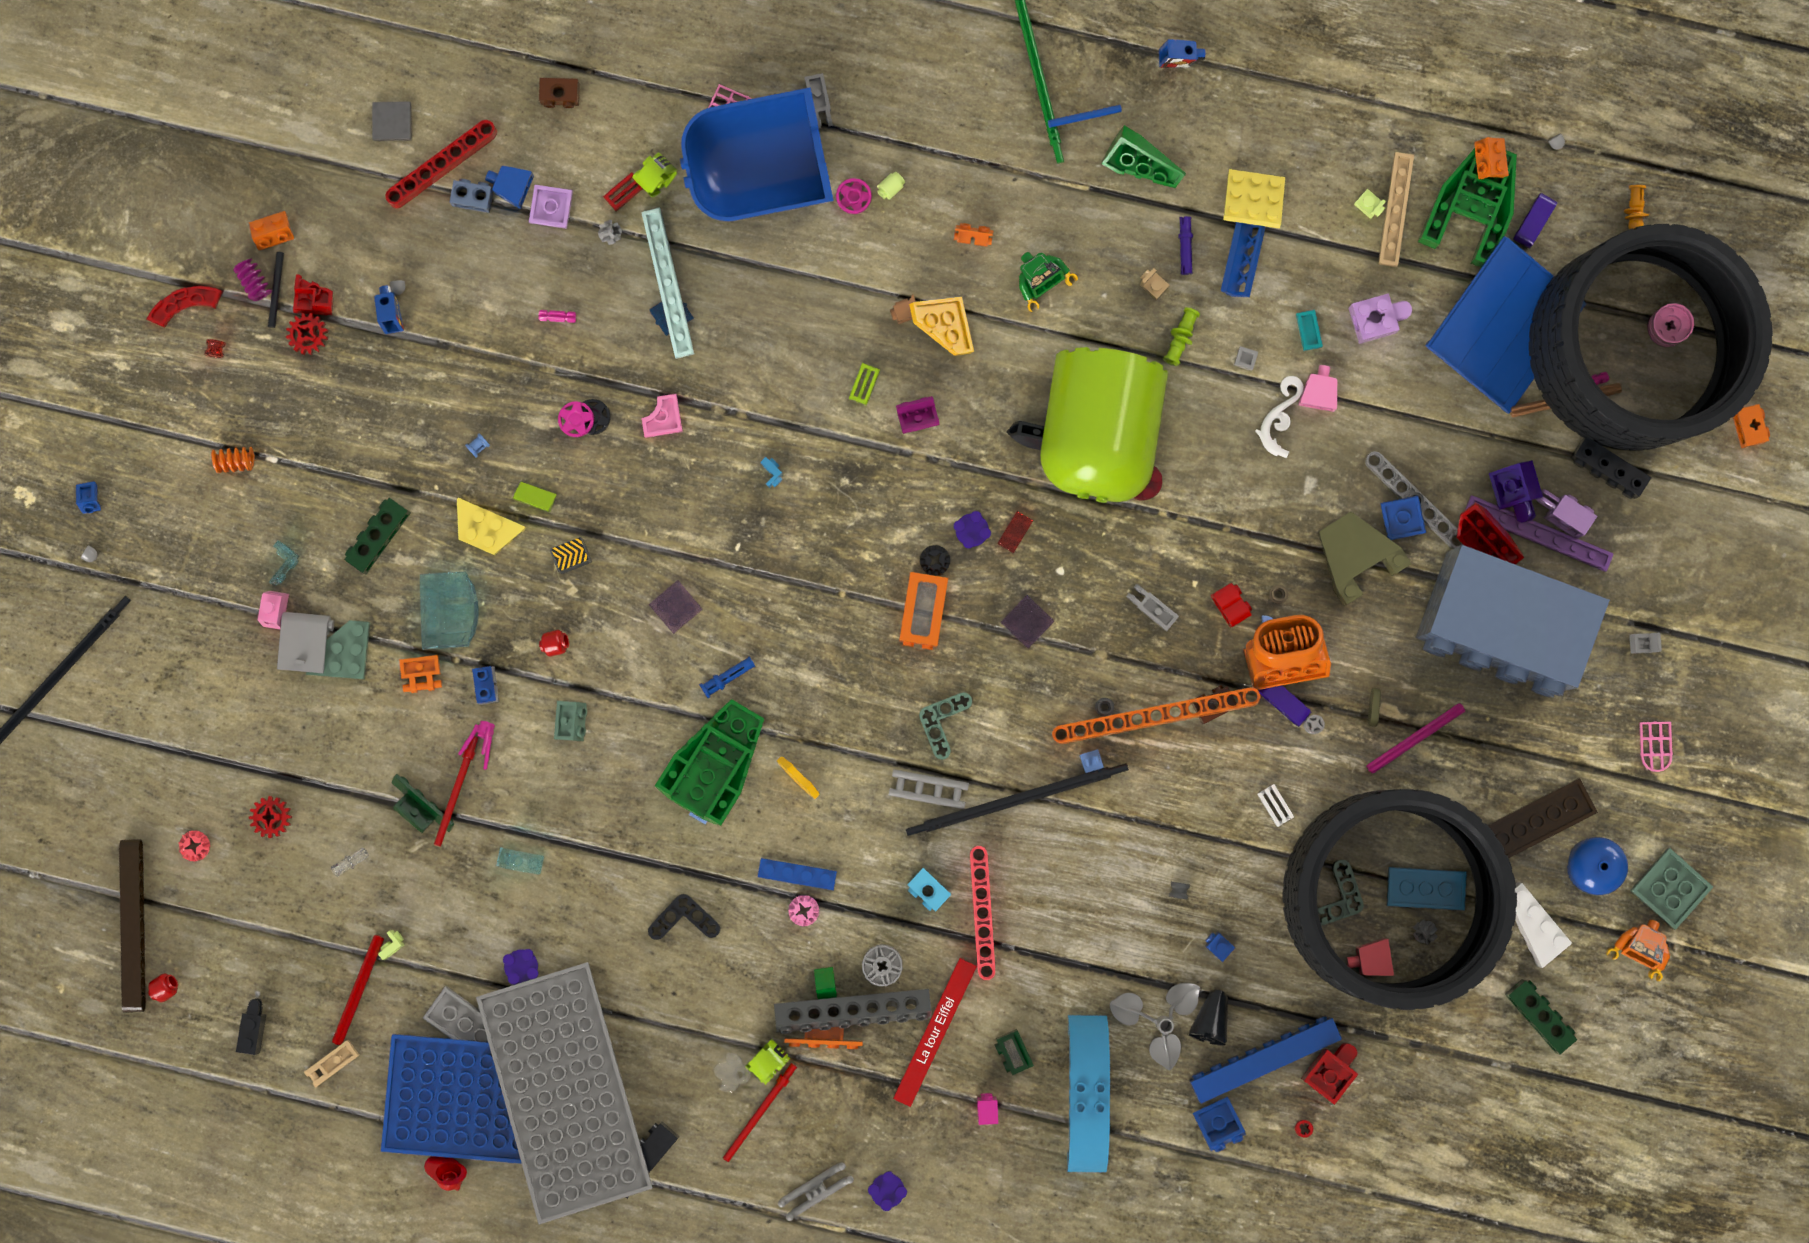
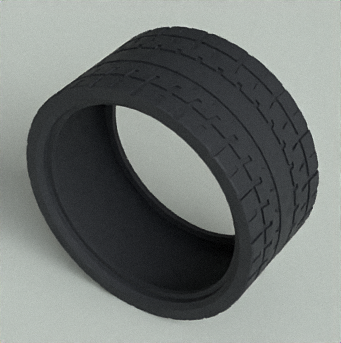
M1650 224L1624 231L1573 259L1552 278L1546 286L1547 289L1541 294L1538 305L1533 313V323L1530 325L1529 356H1531L1530 364L1539 391L1541 390L1543 399L1552 409V412L1560 420L1564 421V424L1572 431L1578 433L1583 438L1587 437L1597 442L1601 446L1617 450L1643 451L1655 449L1704 434L1723 425L1744 408L1743 406L1753 397L1754 391L1759 388L1764 378V373H1766L1770 360L1769 355H1771L1773 336L1772 322L1770 320L1771 312L1765 292L1758 283V278L1740 255L1738 256L1736 251L1711 234H1705L1702 230L1684 225ZM1638 261L1668 269L1685 280L1701 297L1708 309L1716 335L1717 351L1714 371L1700 399L1690 410L1677 419H1651L1620 407L1597 386L1584 363L1578 333L1581 307L1591 284L1609 264Z
M1414 789L1380 790L1357 794L1329 807L1330 810H1325L1305 829L1304 835L1298 839L1293 848V853H1291L1287 863L1288 869L1287 871L1285 870L1282 893L1283 903L1285 904L1283 910L1285 921L1288 924V931L1291 938L1295 941V947L1309 967L1315 970L1316 974L1331 986L1350 996L1381 1007L1398 1008L1400 1010L1432 1008L1434 1005H1443L1469 992V989H1473L1480 984L1495 968L1496 962L1500 961L1507 944H1509L1513 932L1512 926L1515 925L1517 893L1515 892L1516 882L1509 858L1505 855V850L1499 839L1495 837L1494 832L1486 823L1482 822L1479 816L1469 811L1467 807L1457 801H1450L1451 799L1446 796ZM1396 810L1428 819L1443 829L1457 843L1472 871L1476 903L1473 921L1463 944L1444 965L1434 972L1412 981L1380 983L1370 981L1357 974L1332 949L1320 923L1317 907V889L1324 862L1336 842L1349 829L1366 818Z

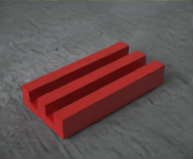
M632 172L603 196L616 212L643 190L634 180L612 200L610 199L612 195L633 179L634 174ZM638 185V187H636L632 192H630L619 203H617L616 205L614 204L620 198H622L627 192H629L634 186Z

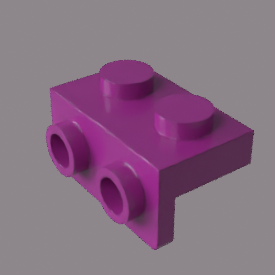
M932 396L896 405L903 434L940 425Z

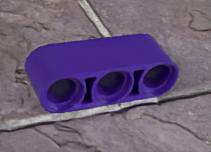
M1540 193L1513 240L1530 249L1556 207L1557 202Z
M1283 686L1258 690L1262 697L1298 727L1312 713L1308 707Z

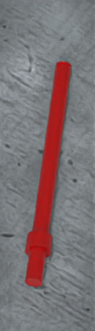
M476 736L473 737L467 749L463 752V761L434 842L436 846L441 847L469 764L474 759V750L479 739Z
M791 1063L783 1075L780 1074L777 1078V1083L723 1156L724 1160L727 1162L731 1160L781 1089L790 1082L789 1078L797 1069L795 1064Z

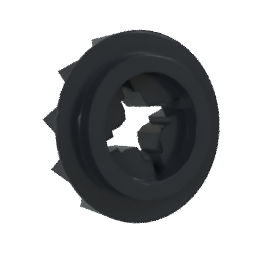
M932 545L923 550L920 556V565L929 575H941L950 566V555L945 548L939 545ZM941 554L939 562L942 566L935 563L930 567L932 561L930 556L936 557Z

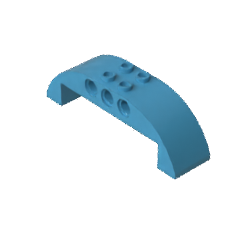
M1068 1015L1069 1152H1067V1172H1107L1110 1136L1107 1015Z

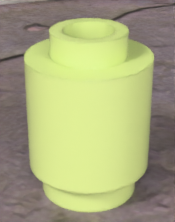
M897 172L890 173L877 185L879 189L877 192L883 199L887 198L890 200L903 188L905 180Z

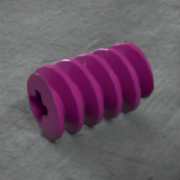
M250 258L237 264L233 271L238 274L237 278L242 280L240 284L245 287L244 291L249 293L248 298L253 301H259L272 293V290H265L269 284L261 283L265 277H258L262 271L260 269L254 270L258 264H251L250 262L253 259Z

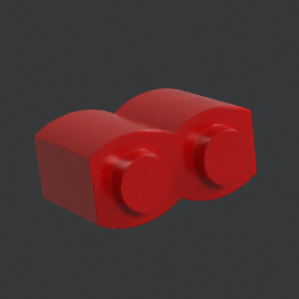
M1232 583L1210 595L1230 628L1252 615L1250 604L1242 600L1240 588L1237 584L1233 585Z

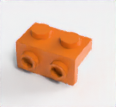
M1487 137L1476 141L1474 146L1478 179L1488 177L1504 178L1509 176L1504 138Z
M285 211L249 222L251 236L258 250L294 239Z

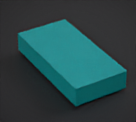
M1315 310L1296 313L1303 351L1322 348L1323 344Z

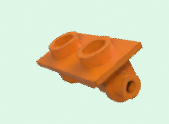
M960 223V226L956 225L955 231H959V233L955 232L954 240H957L958 243L970 244L971 237H974V245L987 247V245L992 244V238H989V236H993V230H990L989 227L979 226V228H973L970 224Z

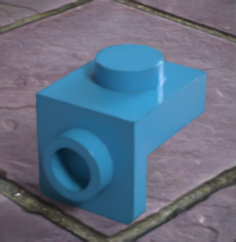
M765 457L760 463L773 475L766 485L769 488L772 486L776 487L782 481L781 476L783 474L778 469L780 465L773 458L769 460Z

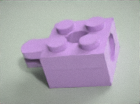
M1388 293L1351 304L1349 312L1359 344L1396 334L1400 330L1398 321L1407 319L1412 313L1410 303L1400 301L1392 304Z
M1542 489L1543 497L1536 499L1537 502L1549 509L1544 519L1575 538L1584 536L1597 518L1593 509L1585 505L1583 507L1571 495H1563L1558 498L1549 491Z

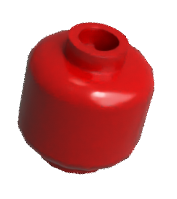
M560 630L546 632L542 635L541 641H539V647L549 657L565 653L569 647V639L567 634Z
M161 974L150 981L148 994L153 1000L165 1002L177 993L178 982L172 975Z

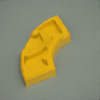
M780 757L777 760L784 771L811 797L816 799L820 795L814 785L791 762L784 757Z

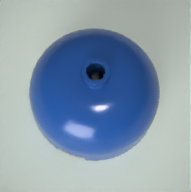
M1602 837L1586 838L1577 843L1570 852L1567 866L1569 878L1579 890L1592 895L1612 893L1623 884L1627 877V857L1622 848L1610 839Z

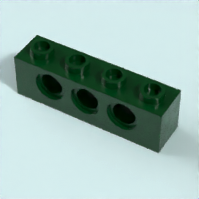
M391 498L385 499L380 504V511L376 516L373 515L369 519L367 529L359 533L356 538V544L353 547L350 546L345 553L346 557L344 560L363 574L369 572L411 514V512ZM386 515H391L392 517L389 524L383 523V518ZM379 530L380 537L377 540H373L372 533ZM363 546H368V554L362 556L361 548Z
M1521 979L1505 993L1506 997L1556 1054L1561 1055L1578 1040L1574 1036L1576 1032L1571 1026H1565L1561 1021L1563 1017L1556 1010L1552 1011L1548 1006L1550 1002L1543 995L1539 996L1535 991L1537 987L1530 980L1527 982ZM1531 995L1534 1000L1533 1004L1527 1006L1526 998ZM1544 1010L1546 1018L1540 1021L1538 1015ZM1557 1025L1559 1027V1033L1553 1036L1551 1033V1029L1553 1026Z

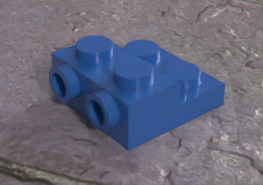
M1228 1097L1193 1113L1210 1151H1222L1226 1148L1225 1144L1229 1142L1236 1144L1244 1139L1243 1136L1246 1135Z

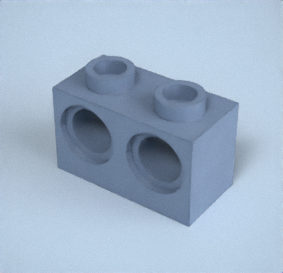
M467 179L454 180L450 204L452 207L490 213L494 192L492 187L485 182L473 184ZM460 190H467V194L464 197L458 196ZM479 193H486V197L483 200H477Z

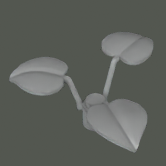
M1180 983L1171 987L1166 994V1001L1172 1005L1169 1009L1168 1017L1160 1016L1154 1019L1140 1012L1143 1008V1002L1134 993H1124L1112 1000L1109 1004L1113 1016L1125 1025H1135L1139 1020V1015L1155 1023L1157 1029L1162 1033V1037H1156L1151 1041L1149 1053L1157 1063L1167 1070H1171L1177 1063L1181 1052L1179 1038L1174 1034H1169L1174 1029V1024L1171 1021L1173 1019V1010L1175 1009L1180 1015L1192 1013L1198 1004L1200 987L1193 983Z

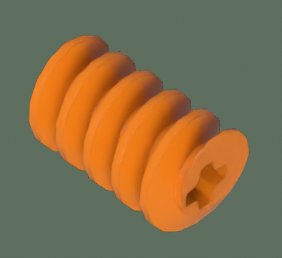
M242 447L241 453H239L238 448L234 449V453L231 452L230 448H227L226 454H224L223 449H219L218 455L215 449L211 452L212 464L217 473H222V471L228 473L230 470L237 472L238 469L240 471H245V469L251 471L254 467L255 456L252 447H250L249 452H247L245 447Z

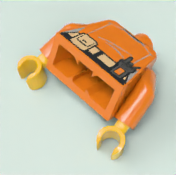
M1649 920L1647 926L1641 924L1638 927L1630 928L1614 943V948L1610 947L1606 951V955L1610 951H1615L1616 954L1612 958L1615 960L1619 957L1618 951L1622 950L1621 954L1651 968L1648 973L1650 979L1653 978L1655 973H1658L1656 981L1662 980L1661 971L1665 969L1670 958L1668 944L1666 943L1667 937L1658 932L1660 923L1655 920Z

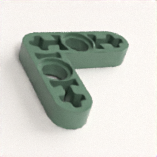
M959 693L926 706L920 711L919 717L935 757L940 760L948 758L951 750L939 720L970 708L972 698L968 693ZM961 696L969 699L967 706L964 707L963 704L957 706L959 710H954V704L951 702L952 699H955V703L961 700ZM943 703L950 704V713H942L940 706ZM924 711L933 712L931 720L932 722L936 720L938 724L926 728L925 724H929L927 718L923 719L922 717L925 714ZM932 728L940 730L939 738L933 739L930 737L929 732ZM943 738L945 742H941V745L948 750L945 752L946 756L938 755L936 751L939 750L938 745L933 746L932 742H938Z
M1337 860L1332 866L1342 900L1318 907V914L1326 913L1324 909L1327 908V914L1330 917L1329 920H1327L1326 916L1320 918L1321 926L1361 912L1364 907L1353 871L1346 860ZM1339 863L1346 865L1344 873L1346 876L1350 875V878H1344L1340 881L1339 877H1343L1341 871H1337ZM1346 881H1350L1353 884V889L1350 892L1343 890V884ZM1356 892L1357 896H1353L1355 902H1359L1357 910L1350 908L1349 905L1352 904L1351 898L1346 899V895H1352ZM1336 905L1341 908V914L1338 917H1334L1331 914V908Z

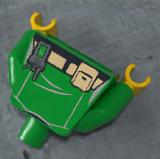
M1026 252L1021 257L1024 264L1020 267L1019 289L1025 301H1028L1027 308L1030 312H1032L1030 309L1031 303H1035L1037 309H1039V304L1033 301V297L1037 299L1064 279L1068 286H1072L1069 277H1073L1075 281L1078 280L1077 275L1070 274V269L1058 257L1046 256L1043 253L1033 257L1030 252Z

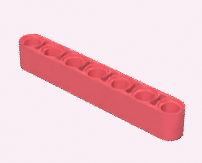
M975 846L970 851L977 971L983 980H990L995 975L988 854L982 846ZM976 849H981L984 852V857L981 860H976L973 857V852ZM982 868L985 871V877L980 880L976 879L975 871ZM979 888H984L987 892L986 897L983 899H979L976 896V891ZM981 907H985L988 910V915L985 918H980L977 915V911ZM981 927L989 929L987 937L979 936L978 931ZM983 946H988L991 950L987 957L980 955V949ZM990 966L992 973L989 976H983L981 974L982 967Z

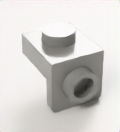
M1660 633L1629 635L1631 654L1662 651Z

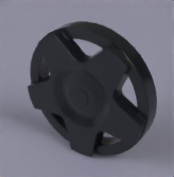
M597 399L583 401L582 403H585L594 415L593 427L587 434L597 435L607 429L611 420L608 407ZM589 403H597V404H596L595 406H591ZM582 406L583 412H589L585 407ZM604 409L607 412V417L602 414ZM588 421V422L585 423V425L587 426V428H588V426H589V424H590V421ZM598 425L603 426L600 430L596 431Z

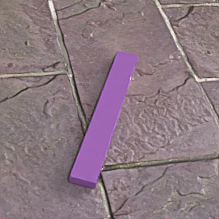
M1470 496L1465 510L1474 503H1478L1486 508L1507 532L1604 572L1608 570L1613 553L1533 520L1523 523L1518 522L1514 512L1507 509L1499 510L1497 505L1475 496Z

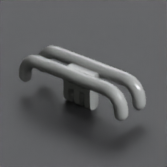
M840 1162L781 1198L778 1202L779 1207H784L805 1192L808 1199L791 1210L786 1215V1219L792 1221L802 1212L844 1186L853 1183L854 1178L852 1176L844 1177L828 1188L823 1183L824 1180L844 1170L846 1168L845 1163Z

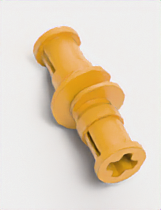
M1646 185L1629 186L1631 190L1630 208L1624 210V213L1628 214L1625 219L1629 220V229L1644 226L1643 218L1649 216V214L1643 212Z

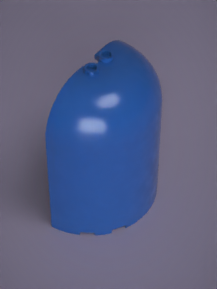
M811 87L710 107L697 113L684 129L681 141L683 158H680L682 170L686 169L687 177H683L685 188L690 189L691 196L697 207L704 214L715 220L731 222L834 201Z

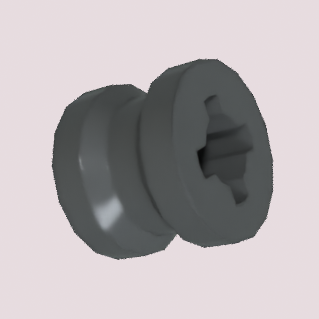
M1171 881L1172 891L1169 893V897L1188 900L1187 890L1190 888V884Z

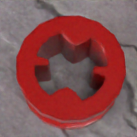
M1300 1120L1295 1125V1132L1298 1136L1307 1138L1313 1133V1125L1310 1121ZM1308 1124V1133L1304 1132V1134H1301L1300 1125Z

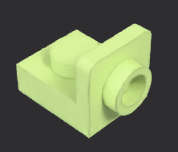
M1367 189L1354 205L1372 219L1374 215L1378 217L1384 211L1385 207L1383 205L1386 201L1384 199L1381 201Z
M389 930L387 932L393 943L389 941L381 947L382 951L378 955L382 960H387L404 946L402 942L404 939L398 931Z

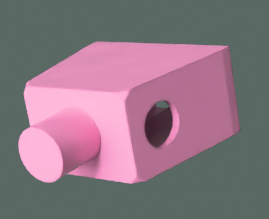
M1319 365L1318 374H1310L1308 376L1298 403L1299 406L1331 412L1337 409V379L1329 377V366Z
M267 591L262 594L258 621L263 627L281 629L282 614L286 612L289 594Z

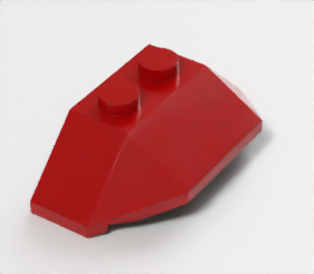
M1474 503L1460 514L1457 538L1464 546L1512 564H1517L1524 559L1523 554L1512 537L1486 508L1478 503Z

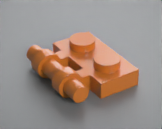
M439 655L399 660L401 679L409 678L410 683L403 685V692L411 691V693H417L418 690L428 689V691H434L435 688H442V681H434L433 675L441 674ZM426 676L427 682H416V677Z

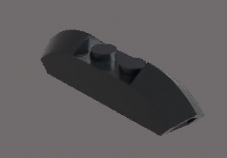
M1017 421L1012 424L1007 433L1019 444L1041 450L1045 426Z

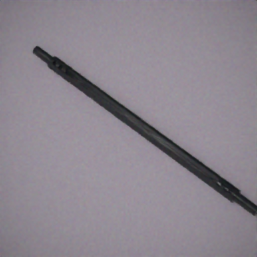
M125 595L113 609L111 608L100 619L95 627L0 728V744L110 625L115 622L120 616L119 613L131 601L129 597Z
M1125 763L1111 768H1101L923 821V824L907 828L906 833L907 836L924 831H934L1111 778V775L1128 771V765Z

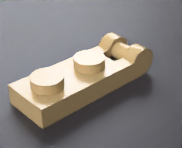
M347 1040L304 1073L312 1079V1084L316 1088L360 1055L351 1042ZM318 1069L323 1073L321 1077L316 1073Z

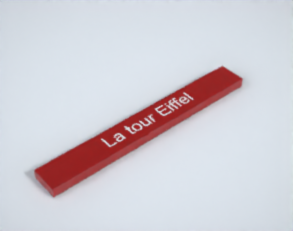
M959 958L893 1097L894 1100L911 1107L977 968L976 965Z

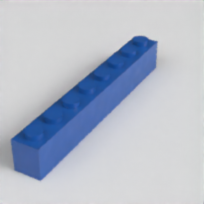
M1326 1015L1316 1019V1023L1310 1026L1308 1023L1298 1027L1299 1031L1291 1033V1031L1286 1032L1280 1036L1281 1039L1275 1042L1273 1039L1263 1043L1264 1047L1256 1049V1047L1245 1051L1246 1055L1238 1057V1055L1233 1056L1227 1060L1228 1063L1222 1066L1219 1063L1210 1067L1211 1071L1203 1073L1201 1071L1192 1075L1193 1079L1189 1081L1200 1103L1206 1102L1342 1040L1333 1018H1327Z

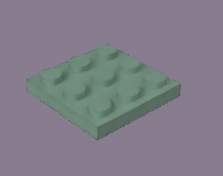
M1667 848L1630 891L1673 930H1676L1711 891L1713 886L1671 848Z

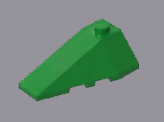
M1125 125L1114 138L1101 163L1118 174L1124 175L1126 173L1134 175L1137 179H1141V177L1150 179L1153 183L1176 188L1186 175L1181 168L1144 137Z

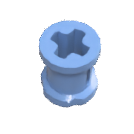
M480 433L477 434L478 437L470 444L465 445L475 458L478 457V453L485 447H490V444Z

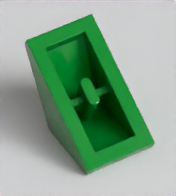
M833 967L814 969L818 1000L837 998Z

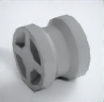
M1310 715L1303 725L1306 732L1318 734L1324 729L1325 722L1319 715Z

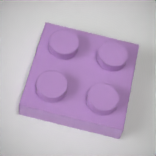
M535 185L529 223L567 229L573 191Z

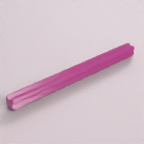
M1458 703L1366 766L1371 774L1375 773L1464 713L1465 708L1461 703Z

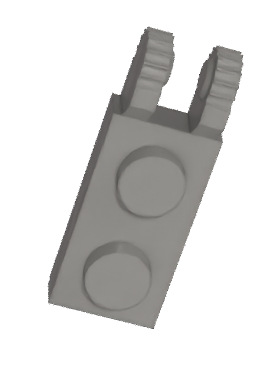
M823 73L804 77L806 87H811L818 128H821L822 125L818 114L825 112L828 126H833L830 114L831 107Z
M1136 584L1134 589L1145 597L1142 602L1130 593L1126 597L1167 632L1179 616L1153 594L1148 593Z

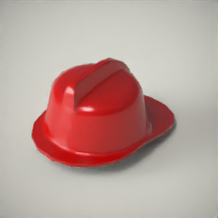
M430 1156L425 1161V1172L437 1182L441 1189L446 1191L460 1190L462 1181L467 1175V1170L454 1158Z

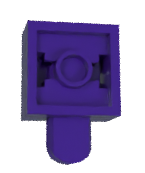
M1533 460L1517 463L1489 473L1499 510L1513 507L1518 522L1532 521L1536 517L1532 501L1543 497Z

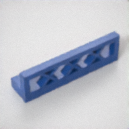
M1236 222L1221 292L1231 297H1250L1266 226ZM1253 228H1259L1258 234L1252 237ZM1253 245V246H1254V251H1253V253L1249 256V255L1247 254V253H1248V249ZM1249 263L1250 269L1244 274V267ZM1245 282L1244 292H1239L1240 285Z

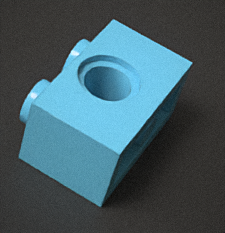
M924 868L907 884L910 887L908 891L915 898L919 895L924 900L922 904L929 911L932 909L937 911L951 896V893ZM930 885L933 887L934 892L931 896H925L922 893L924 886Z

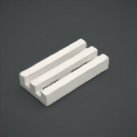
M1274 784L1257 794L1277 827L1294 818ZM1270 790H1273L1280 804L1287 813V817L1284 816L1280 807L1278 806L1272 794L1270 793ZM1265 793L1267 794L1268 798L1270 799L1271 803L1273 804L1274 808L1276 809L1282 820L1278 821L1277 817L1275 816L1274 812L1272 811L1271 807L1269 806V804L1263 796Z

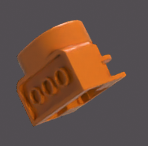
M1293 615L1265 621L1256 629L1254 638L1247 642L1246 649H1243L1252 686L1257 690L1326 678L1330 675L1331 661L1322 627L1315 619L1309 616Z

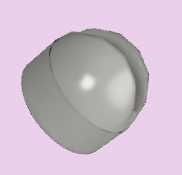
M1560 133L1551 138L1548 143L1553 149L1558 150L1565 145V139Z
M391 281V292L395 295L402 294L405 291V281Z
M88 545L81 559L86 562H93L97 559V551Z

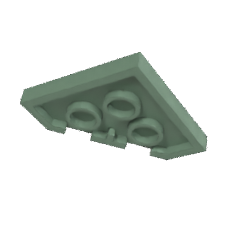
M349 620L327 639L324 673L306 672V675L365 680L370 622Z

